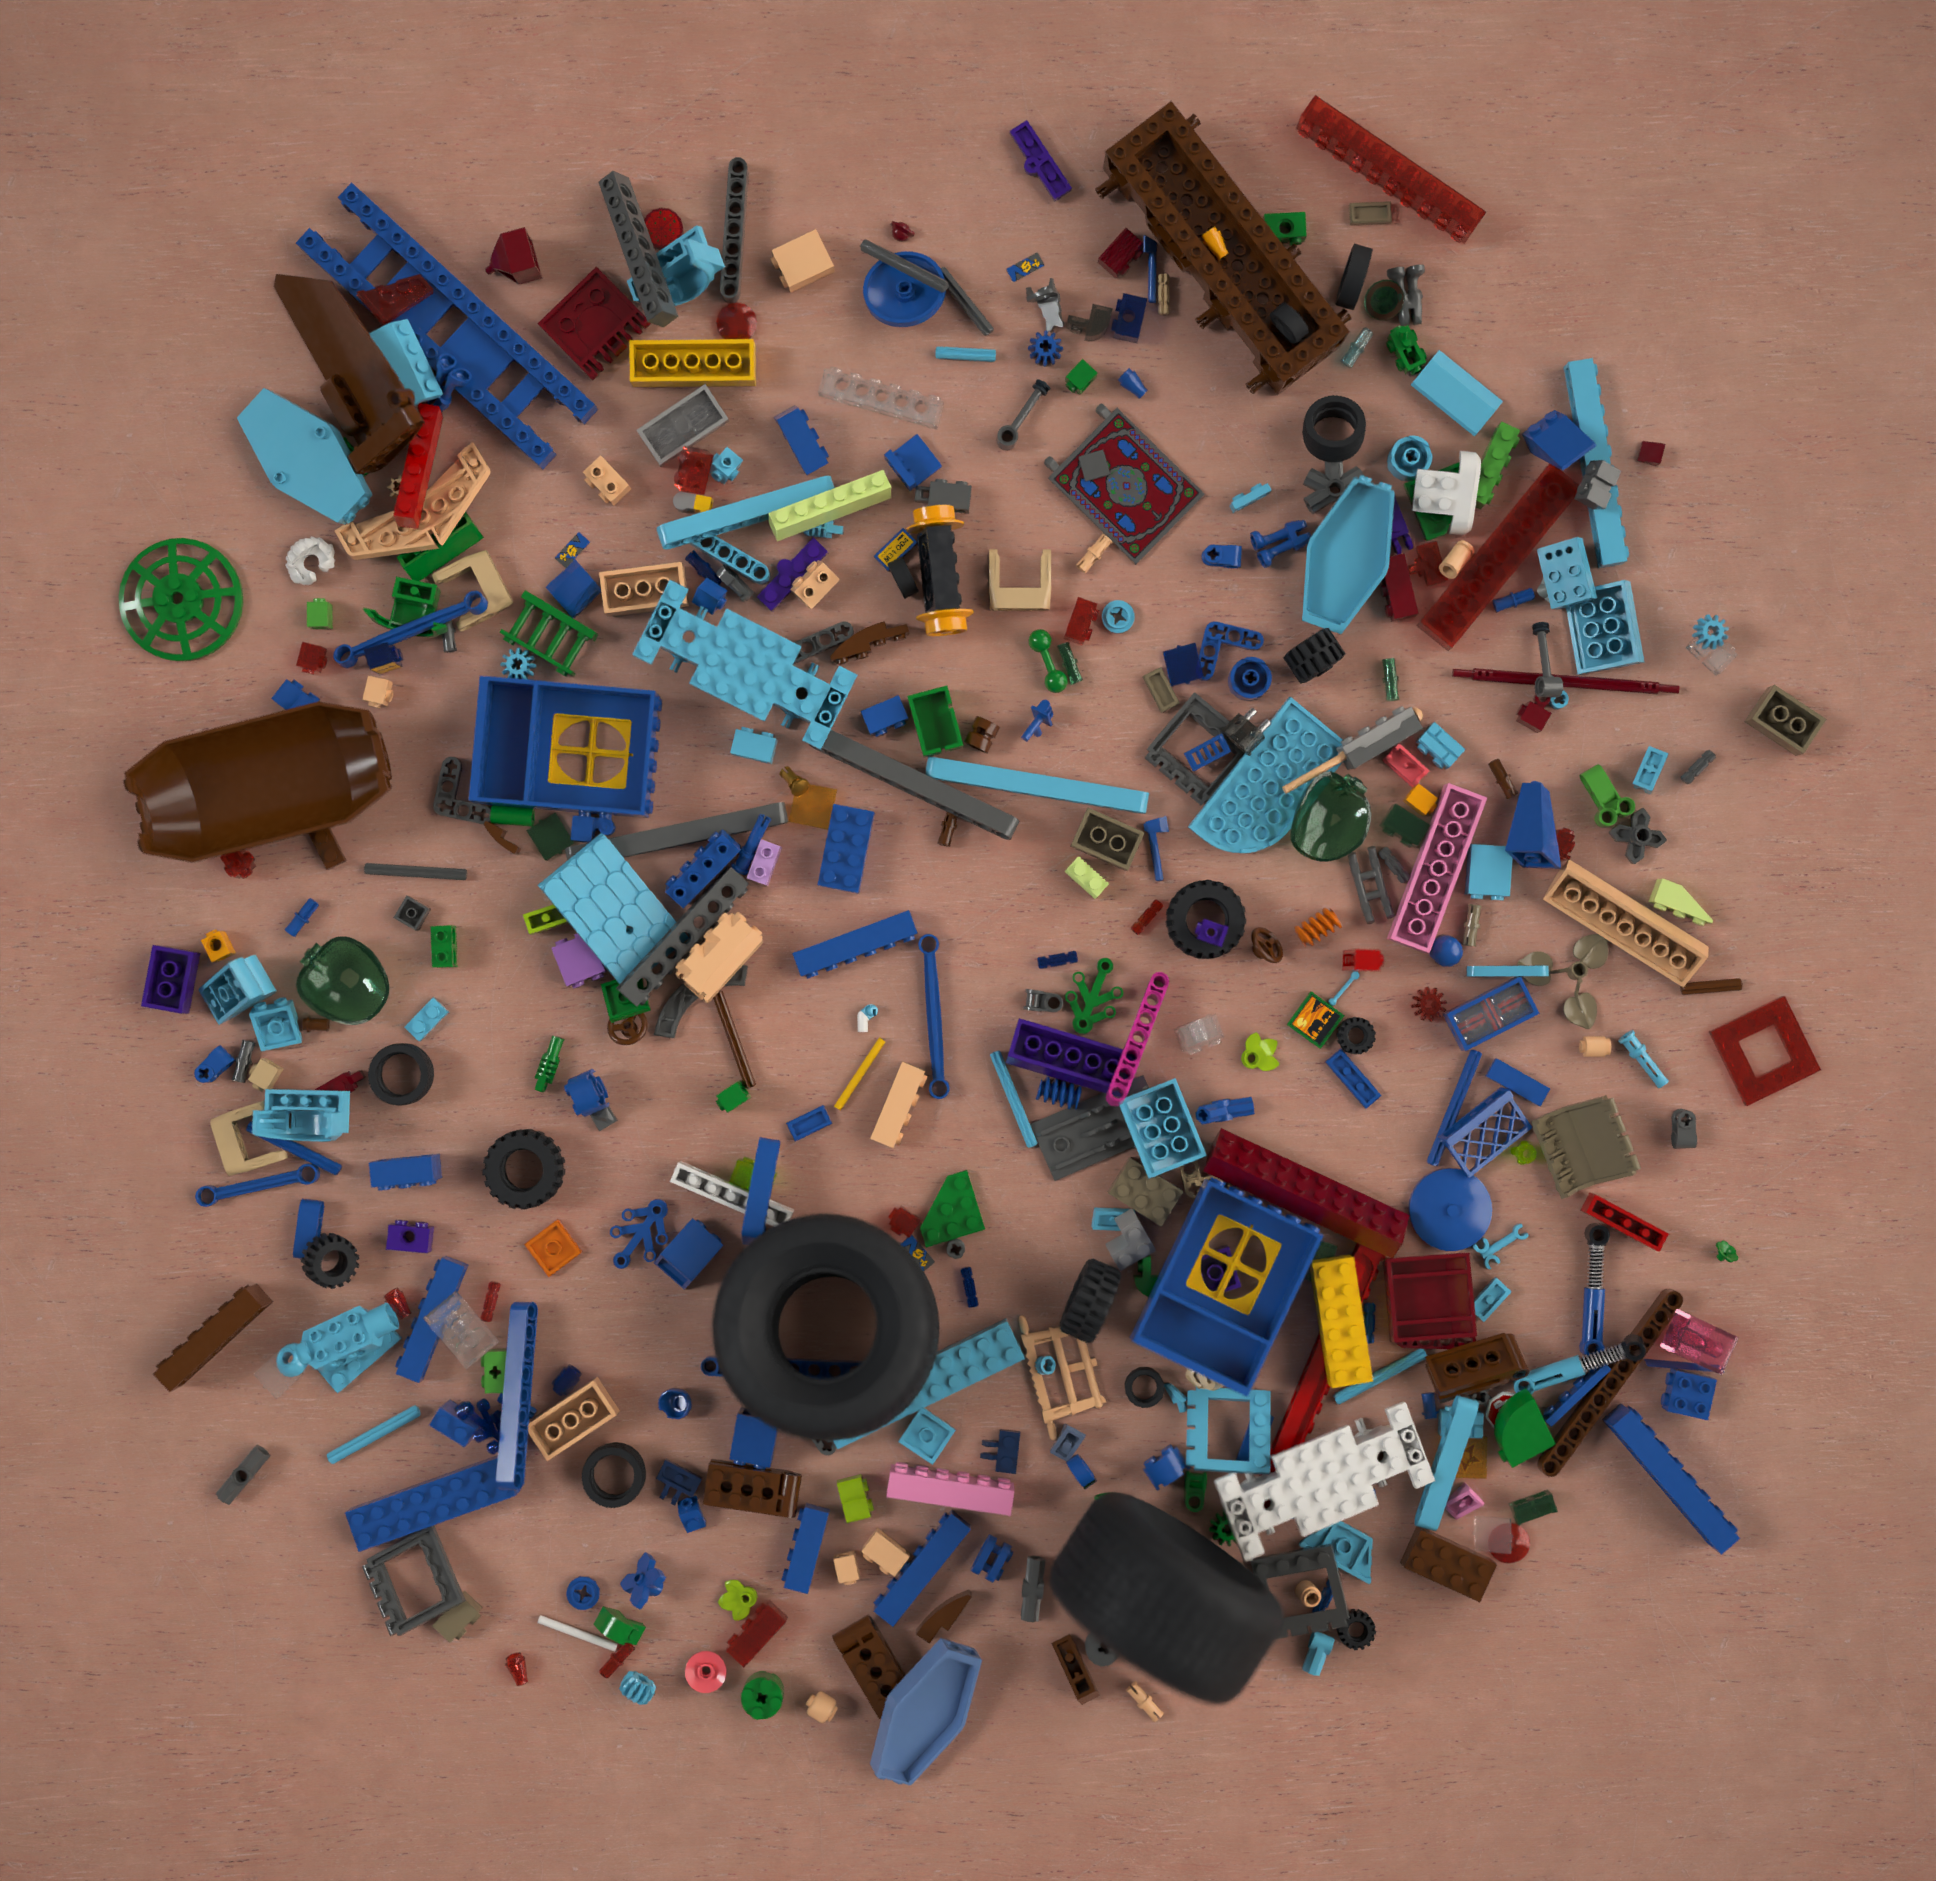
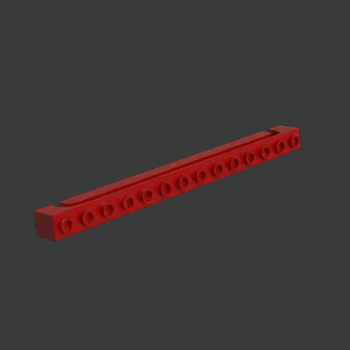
M1356 1243L1351 1256L1354 1257L1362 1305L1363 1300H1367L1370 1295V1283L1376 1280L1379 1272L1377 1269L1380 1261L1383 1262L1385 1255ZM1320 1331L1270 1448L1271 1473L1276 1471L1271 1456L1306 1442L1307 1434L1312 1433L1315 1422H1313L1314 1417L1321 1412L1323 1403H1321L1322 1398L1329 1393L1330 1386L1327 1382ZM1266 1499V1500L1264 1501V1503H1263V1508H1264V1509H1267V1508L1270 1507V1505H1271L1270 1499Z

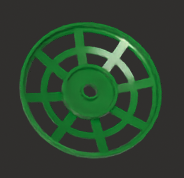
M172 538L149 546L130 563L120 584L119 610L127 632L144 650L166 660L178 662L193 661L214 653L231 638L242 615L243 590L235 568L221 552L198 540ZM177 544L194 545L209 553L200 562L189 556L177 555ZM168 545V557L154 562L147 569L138 563L151 551ZM216 558L228 571L233 587L220 588L216 576L208 568ZM177 562H187L196 567L187 576L178 573ZM169 563V575L158 579L152 574L158 567ZM134 570L141 575L136 587L135 600L124 603L125 586L130 573ZM203 572L210 579L213 589L202 590L196 581ZM147 580L155 588L151 598L141 599L142 589ZM177 593L183 595V600L179 604H175L173 601V597ZM235 596L231 620L228 626L224 628L216 622L221 609L222 597ZM205 598H215L210 616L201 611ZM154 606L159 614L153 624L146 618L143 612L144 607ZM137 610L141 622L149 630L143 640L132 629L125 611ZM195 618L204 623L197 630L187 634L185 623ZM166 620L176 623L178 635L161 632L160 628ZM209 628L221 635L208 647L191 653L189 640L201 636ZM155 636H158L168 641L180 642L183 654L165 653L154 649L150 645Z

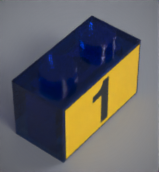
M388 642L364 649L370 670L378 674L403 667L401 661L404 658L401 650Z

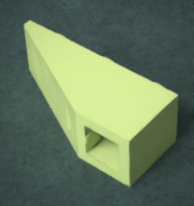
M1663 878L1656 880L1649 899V903L1654 904L1655 909L1661 911L1671 910L1674 916L1685 919V917L1692 918V922L1697 925L1712 924L1713 920L1682 885Z

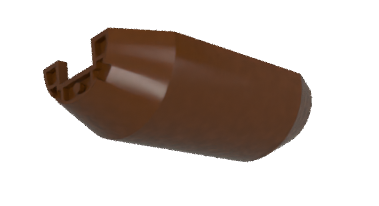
M314 702L163 741L124 772V787L126 791L136 796L137 802L135 807L142 820L140 822L142 832L138 833L139 840L137 841L139 850L143 854L196 863L351 823L392 789L390 784L392 773L387 749L381 732L377 730V722L373 714L366 709Z

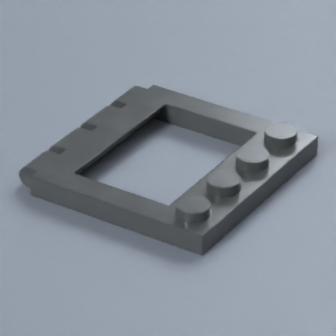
M1194 692L1146 749L1149 753L1145 759L1154 767L1159 762H1162L1163 765L1159 771L1170 780L1177 775L1179 778L1175 784L1186 794L1193 788L1195 791L1190 797L1199 805H1202L1206 800L1210 799L1245 754L1246 750L1240 744L1247 736L1240 731L1237 734V738H1229L1226 732L1233 724ZM1188 715L1214 737L1222 733L1230 750L1235 754L1233 759L1210 786L1162 747Z
M434 1525L422 1529L366 1559L367 1564L362 1566L367 1580L374 1578V1581L369 1583L374 1598L379 1599L382 1597L383 1599L377 1602L382 1618L390 1616V1619L385 1621L390 1636L395 1634L402 1636L466 1601ZM420 1545L426 1562L432 1571L433 1579L441 1593L442 1601L407 1619L384 1563Z
M1332 1544L1260 1556L1250 1560L1253 1574L1268 1588L1267 1578L1323 1568L1327 1570L1336 1609L1283 1618L1282 1628L1277 1639L1288 1637L1289 1629L1292 1636L1308 1634V1626L1311 1627L1312 1633L1329 1630V1622H1331L1332 1629L1347 1627L1346 1619H1349L1350 1616Z

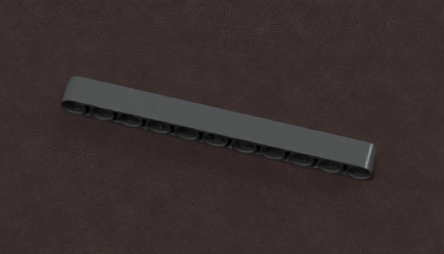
M830 730L821 750L810 745L812 748L1003 839L1011 840L1020 822L1017 818L833 730Z
M779 802L608 839L622 857L625 858L706 841L714 832L719 833L722 829L729 835L752 831L759 814H764V820L766 816L771 819L768 827L785 824L789 821L785 802ZM588 843L565 848L567 860Z

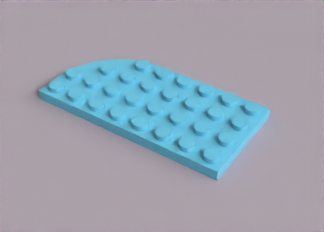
M1288 697L1270 720L1271 725L1252 745V748L1245 752L1189 824L1188 828L1215 848L1232 853H1252L1272 846L1288 833L1342 764L1341 762L1291 792L1284 793L1283 786L1337 756L1339 753L1336 748L1342 745L1341 741L1343 740L1292 697Z

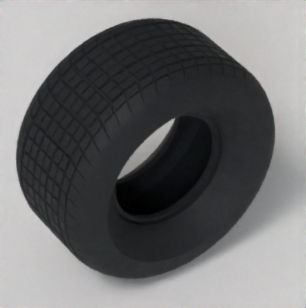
M811 1214L796 1217L773 1226L750 1242L736 1257L724 1276L716 1297L712 1320L713 1346L719 1369L729 1389L742 1406L753 1416H756L757 1419L778 1431L796 1437L826 1441L845 1440L868 1434L899 1416L918 1396L932 1371L937 1355L940 1333L939 1313L933 1290L927 1276L913 1256L897 1240L877 1226L854 1217L839 1214ZM823 1277L845 1278L857 1283L871 1300L876 1315L874 1343L867 1357L851 1372L834 1379H811L797 1371L788 1361L782 1350L779 1339L781 1313L788 1299L804 1284Z
M1118 1492L1105 1493L1090 1504L1053 1562L1050 1574V1586L1054 1596L1064 1610L1092 1637L1122 1660L1158 1683L1188 1698L1212 1705L1229 1703L1244 1691V1688L1265 1658L1266 1653H1268L1280 1634L1284 1615L1281 1604L1272 1591L1243 1564L1175 1517L1141 1499Z

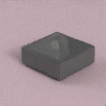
M610 1106L590 1115L599 1131L618 1121Z

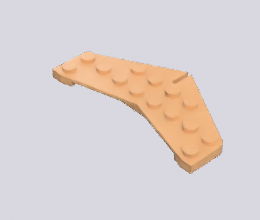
M471 443L457 455L459 459L427 490L418 529L397 526L393 516L394 511L354 524V522L345 524L336 529L335 533L347 554L354 560L439 549L431 536L433 533L438 542L443 546L490 475V468L476 445Z

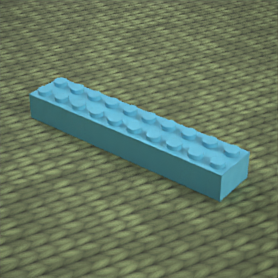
M1007 1318L937 1351L932 1371L918 1396L899 1416L881 1428L1024 1360L1025 1355ZM868 1434L833 1441L836 1448L839 1449Z

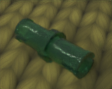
M1066 642L1058 645L1057 648L1063 661L1062 667L1066 669L1070 684L1083 681L1076 664L1078 660L1074 658L1070 643Z
M1395 658L1383 659L1384 678H1382V681L1385 683L1386 701L1399 700L1397 684L1399 676L1396 675Z

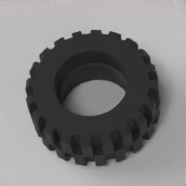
M1199 880L1180 889L1171 899L1166 911V927L1174 945L1186 955L1198 959L1217 958L1230 952L1233 947L1237 946L1245 932L1246 911L1245 907L1242 906L1239 895H1236L1233 892L1234 890L1225 886L1224 883L1212 880ZM1209 900L1222 908L1225 915L1224 926L1228 927L1222 947L1200 941L1190 932L1186 918L1190 907L1196 902Z
M520 1129L509 1132L494 1141L495 1143L487 1150L488 1154L483 1160L485 1168L482 1169V1175L486 1177L484 1183L486 1187L489 1186L491 1196L497 1197L499 1199L498 1202L502 1205L507 1204L509 1208H521V1210L537 1207L553 1197L563 1183L562 1178L565 1175L566 1169L563 1167L565 1159L560 1154L561 1149L553 1143L554 1140L551 1137L545 1136V1133L541 1131ZM530 1150L540 1158L543 1166V1175L535 1186L531 1188H518L508 1179L506 1162L515 1151Z
M1088 1259L1074 1284L1060 1320L1059 1328L1063 1333L1086 1343H1091L1096 1339L1109 1313L1120 1284L1121 1273L1118 1269L1096 1259Z

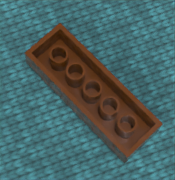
M258 1284L246 1285L244 1288L238 1289L233 1294L234 1299L223 1303L217 1309L219 1313L208 1317L202 1323L204 1327L193 1331L187 1337L189 1341L178 1345L171 1352L173 1355L157 1364L158 1370L153 1375L169 1392L183 1386L273 1302Z

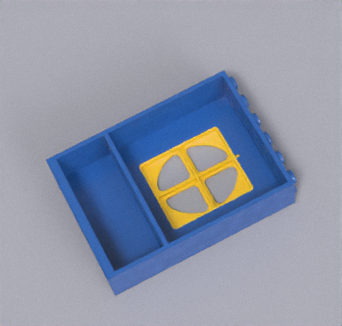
M480 676L469 801L484 805L585 812L649 819V814L653 813V802L650 800V796L655 791V781L652 779V774L656 773L657 769L654 752H658L659 747L656 732H660L661 721L658 719V711L662 710V699L653 690ZM582 721L590 723L587 747L559 745V737L568 727ZM600 722L607 723L619 731L626 742L625 750H606L596 747L597 727ZM558 754H577L587 757L586 776L583 782L576 781L564 773L557 762ZM596 757L624 759V767L615 777L601 783H594L593 781Z
M1211 1177L1210 1181L1204 1179L1129 1338L1140 1346L1248 1397L1323 1235L1319 1234V1228L1307 1223L1303 1226L1299 1224L1300 1219L1286 1214L1284 1217L1280 1215L1281 1210L1271 1205H1267L1265 1208L1261 1206L1263 1201L1252 1196L1245 1198L1243 1197L1244 1192L1231 1186L1229 1189L1223 1187L1225 1183ZM1229 1228H1241L1243 1235L1233 1256L1228 1257L1209 1247V1241L1221 1231ZM1252 1235L1257 1236L1261 1240L1266 1252V1268L1263 1272H1259L1240 1262L1241 1255ZM1203 1255H1209L1227 1265V1269L1216 1291L1209 1290L1203 1281L1201 1274V1258ZM1235 1270H1240L1258 1279V1285L1247 1295L1236 1299L1224 1297V1291Z

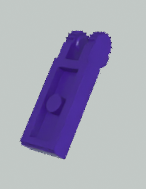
M1394 495L1391 544L1398 555L1402 553L1401 546L1397 540L1398 537H1403L1408 550L1414 549Z

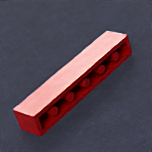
M419 403L418 411L424 420V424L409 444L393 514L397 526L418 529L443 421L440 406Z

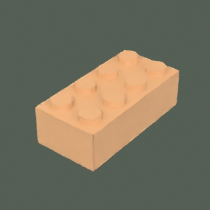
M682 562L599 572L604 614L607 617L654 611L669 580L687 588L685 569ZM688 593L680 608L689 607Z
M596 1377L531 1420L528 1433L546 1461H548L615 1417L620 1410L599 1378Z

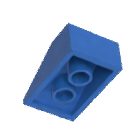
M1556 410L1547 413L1543 419L1531 425L1528 430L1522 433L1531 454L1561 470H1565L1596 447L1595 442L1566 415Z

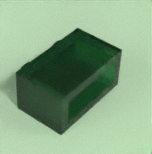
M1395 803L1390 807L1379 826L1383 828L1382 832L1390 837L1397 836L1401 839V844L1411 848V846L1417 847L1430 824Z

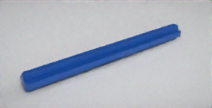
M1470 1050L1428 1156V1164L1433 1166L1439 1165L1446 1146L1441 1143L1438 1136L1456 1122L1482 1053L1479 1051Z

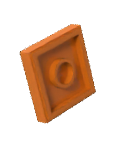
M559 1219L524 1244L548 1277L583 1252Z

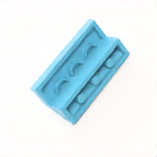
M1440 350L1411 384L1412 387L1474 437L1503 402Z

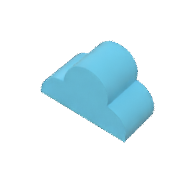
M256 955L245 959L243 957L229 962L198 989L218 1025L234 1018L277 992Z

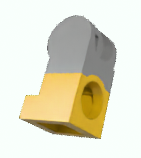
M679 492L674 496L673 504L681 513L688 511L701 513L712 509L713 499L712 497Z

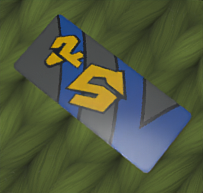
M1037 252L1006 270L1012 281L1015 282L1043 267L1044 263Z
M578 532L555 559L567 568L590 541Z
M913 1235L901 1243L918 1262L923 1271L935 1263Z

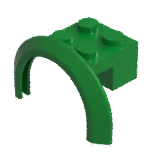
M396 577L392 592L394 604L390 620L379 615L376 610L363 608V610L374 623L392 630L436 612L441 591L435 584ZM433 622L434 627L415 636L436 637L446 633L448 628L445 624Z

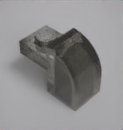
M1093 304L1089 320L1069 315L1066 328L1075 334L1086 333L1084 341L1098 340L1108 330L1113 308Z

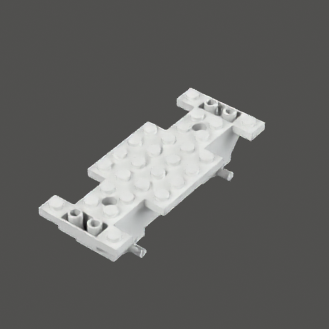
M1403 1401L1384 1409L1390 1425H1380L1373 1429H1366L1363 1418H1359L1354 1421L1359 1431L1354 1437L1350 1426L1345 1425L1271 1456L1276 1471L1270 1472L1269 1475L1254 1476V1474L1244 1473L1246 1480L1239 1484L1236 1474L1233 1472L1214 1480L1243 1560L1248 1561L1265 1553L1258 1536L1259 1532L1266 1530L1267 1535L1275 1533L1273 1526L1292 1518L1296 1521L1300 1535L1304 1537L1379 1505L1372 1485L1378 1482L1379 1487H1384L1387 1485L1385 1479L1403 1471H1408L1413 1487L1416 1489L1434 1482L1433 1473L1406 1402ZM1380 1451H1383L1384 1457L1378 1462L1377 1455ZM1266 1499H1270V1501H1271L1270 1507L1267 1508V1509H1264V1508H1263V1503H1264V1501H1265Z

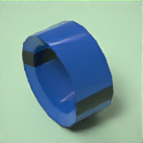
M1079 1454L1066 1462L1077 1481L1085 1490L1097 1482L1094 1474Z

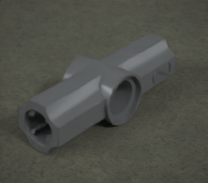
M256 1445L242 1463L233 1470L231 1476L216 1492L219 1500L230 1505L254 1478L255 1474L271 1456L264 1447ZM240 1470L246 1472L247 1479L240 1477Z
M1040 1556L1027 1557L1026 1575L1022 1585L1023 1602L1021 1606V1620L1026 1622H1038L1040 1602L1043 1599L1044 1593L1043 1576L1045 1571V1558Z

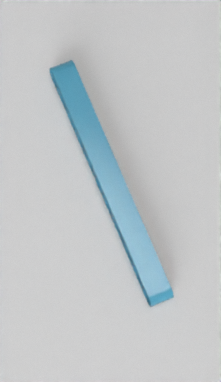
M928 757L925 775L941 781L1146 814L1149 793L937 757Z

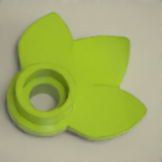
M1257 1032L1251 1034L1245 1042L1246 1050L1241 1055L1242 1064L1250 1069L1258 1067L1262 1071L1275 1069L1280 1063L1272 1055L1277 1048L1278 1041L1274 1039L1261 1040ZM1250 1054H1253L1255 1056V1060L1253 1062L1248 1061V1056Z
M738 1580L726 1581L725 1587L728 1592L720 1597L718 1605L724 1610L732 1611L735 1621L742 1620L749 1615L750 1607L756 1603L757 1592L752 1587H744ZM744 1595H747L749 1597V1600H746L744 1598Z

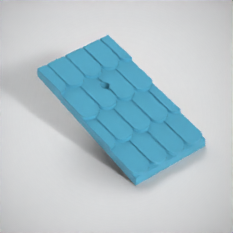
M603 833L599 834L538 884V887L619 984L676 923L671 914L664 908ZM685 932L680 934V942L684 943L689 939ZM673 947L667 948L665 952L666 957L674 951ZM659 962L654 963V964L652 965V967H651V970H652L656 965H658Z

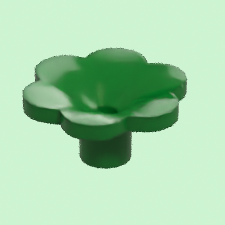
M1723 1240L1716 1243L1719 1253L1716 1257L1719 1261L1722 1262L1726 1259L1732 1263L1739 1259L1736 1249Z

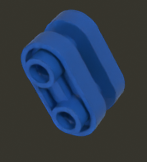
M989 1534L970 1571L979 1575L981 1570L987 1572L985 1579L993 1583L1001 1578L1004 1571L1002 1566L1005 1562L1008 1563L1014 1551L1011 1550L1012 1546L1006 1542H1003L1001 1547L996 1545L997 1538ZM991 1552H993L996 1556L990 1565L986 1561Z

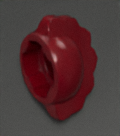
M891 222L892 236L895 240L903 242L915 235L914 231L906 223Z

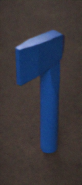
M1144 235L1143 252L1149 254L1148 302L1155 303L1157 242Z
M1167 816L1146 821L1143 824L1144 831L1148 833L1156 881L1164 879L1156 833L1169 832Z

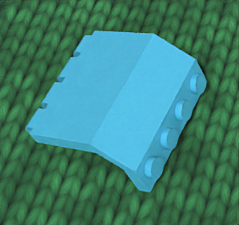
M408 319L390 322L369 333L396 372L404 388H409L413 391L415 405L423 401L440 398L443 395Z

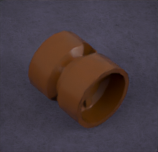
M976 716L972 724L973 731L968 732L964 743L988 754L992 745L991 739L996 737L1000 727L991 721Z

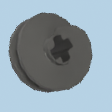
M1088 1634L1085 1641V1650L1088 1658L1094 1664L1101 1667L1109 1666L1119 1658L1109 1649L1101 1647V1643Z

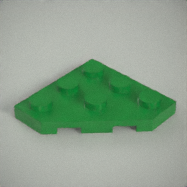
M1460 462L1438 471L1459 473ZM1415 480L1404 484L1411 506ZM1414 511L1426 542L1447 533L1453 515Z
M967 1170L948 1175L920 1227L926 1248L985 1230Z

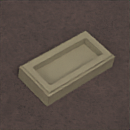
M1391 201L1350 203V225L1391 224Z
M1162 667L1142 676L1161 713L1180 704Z

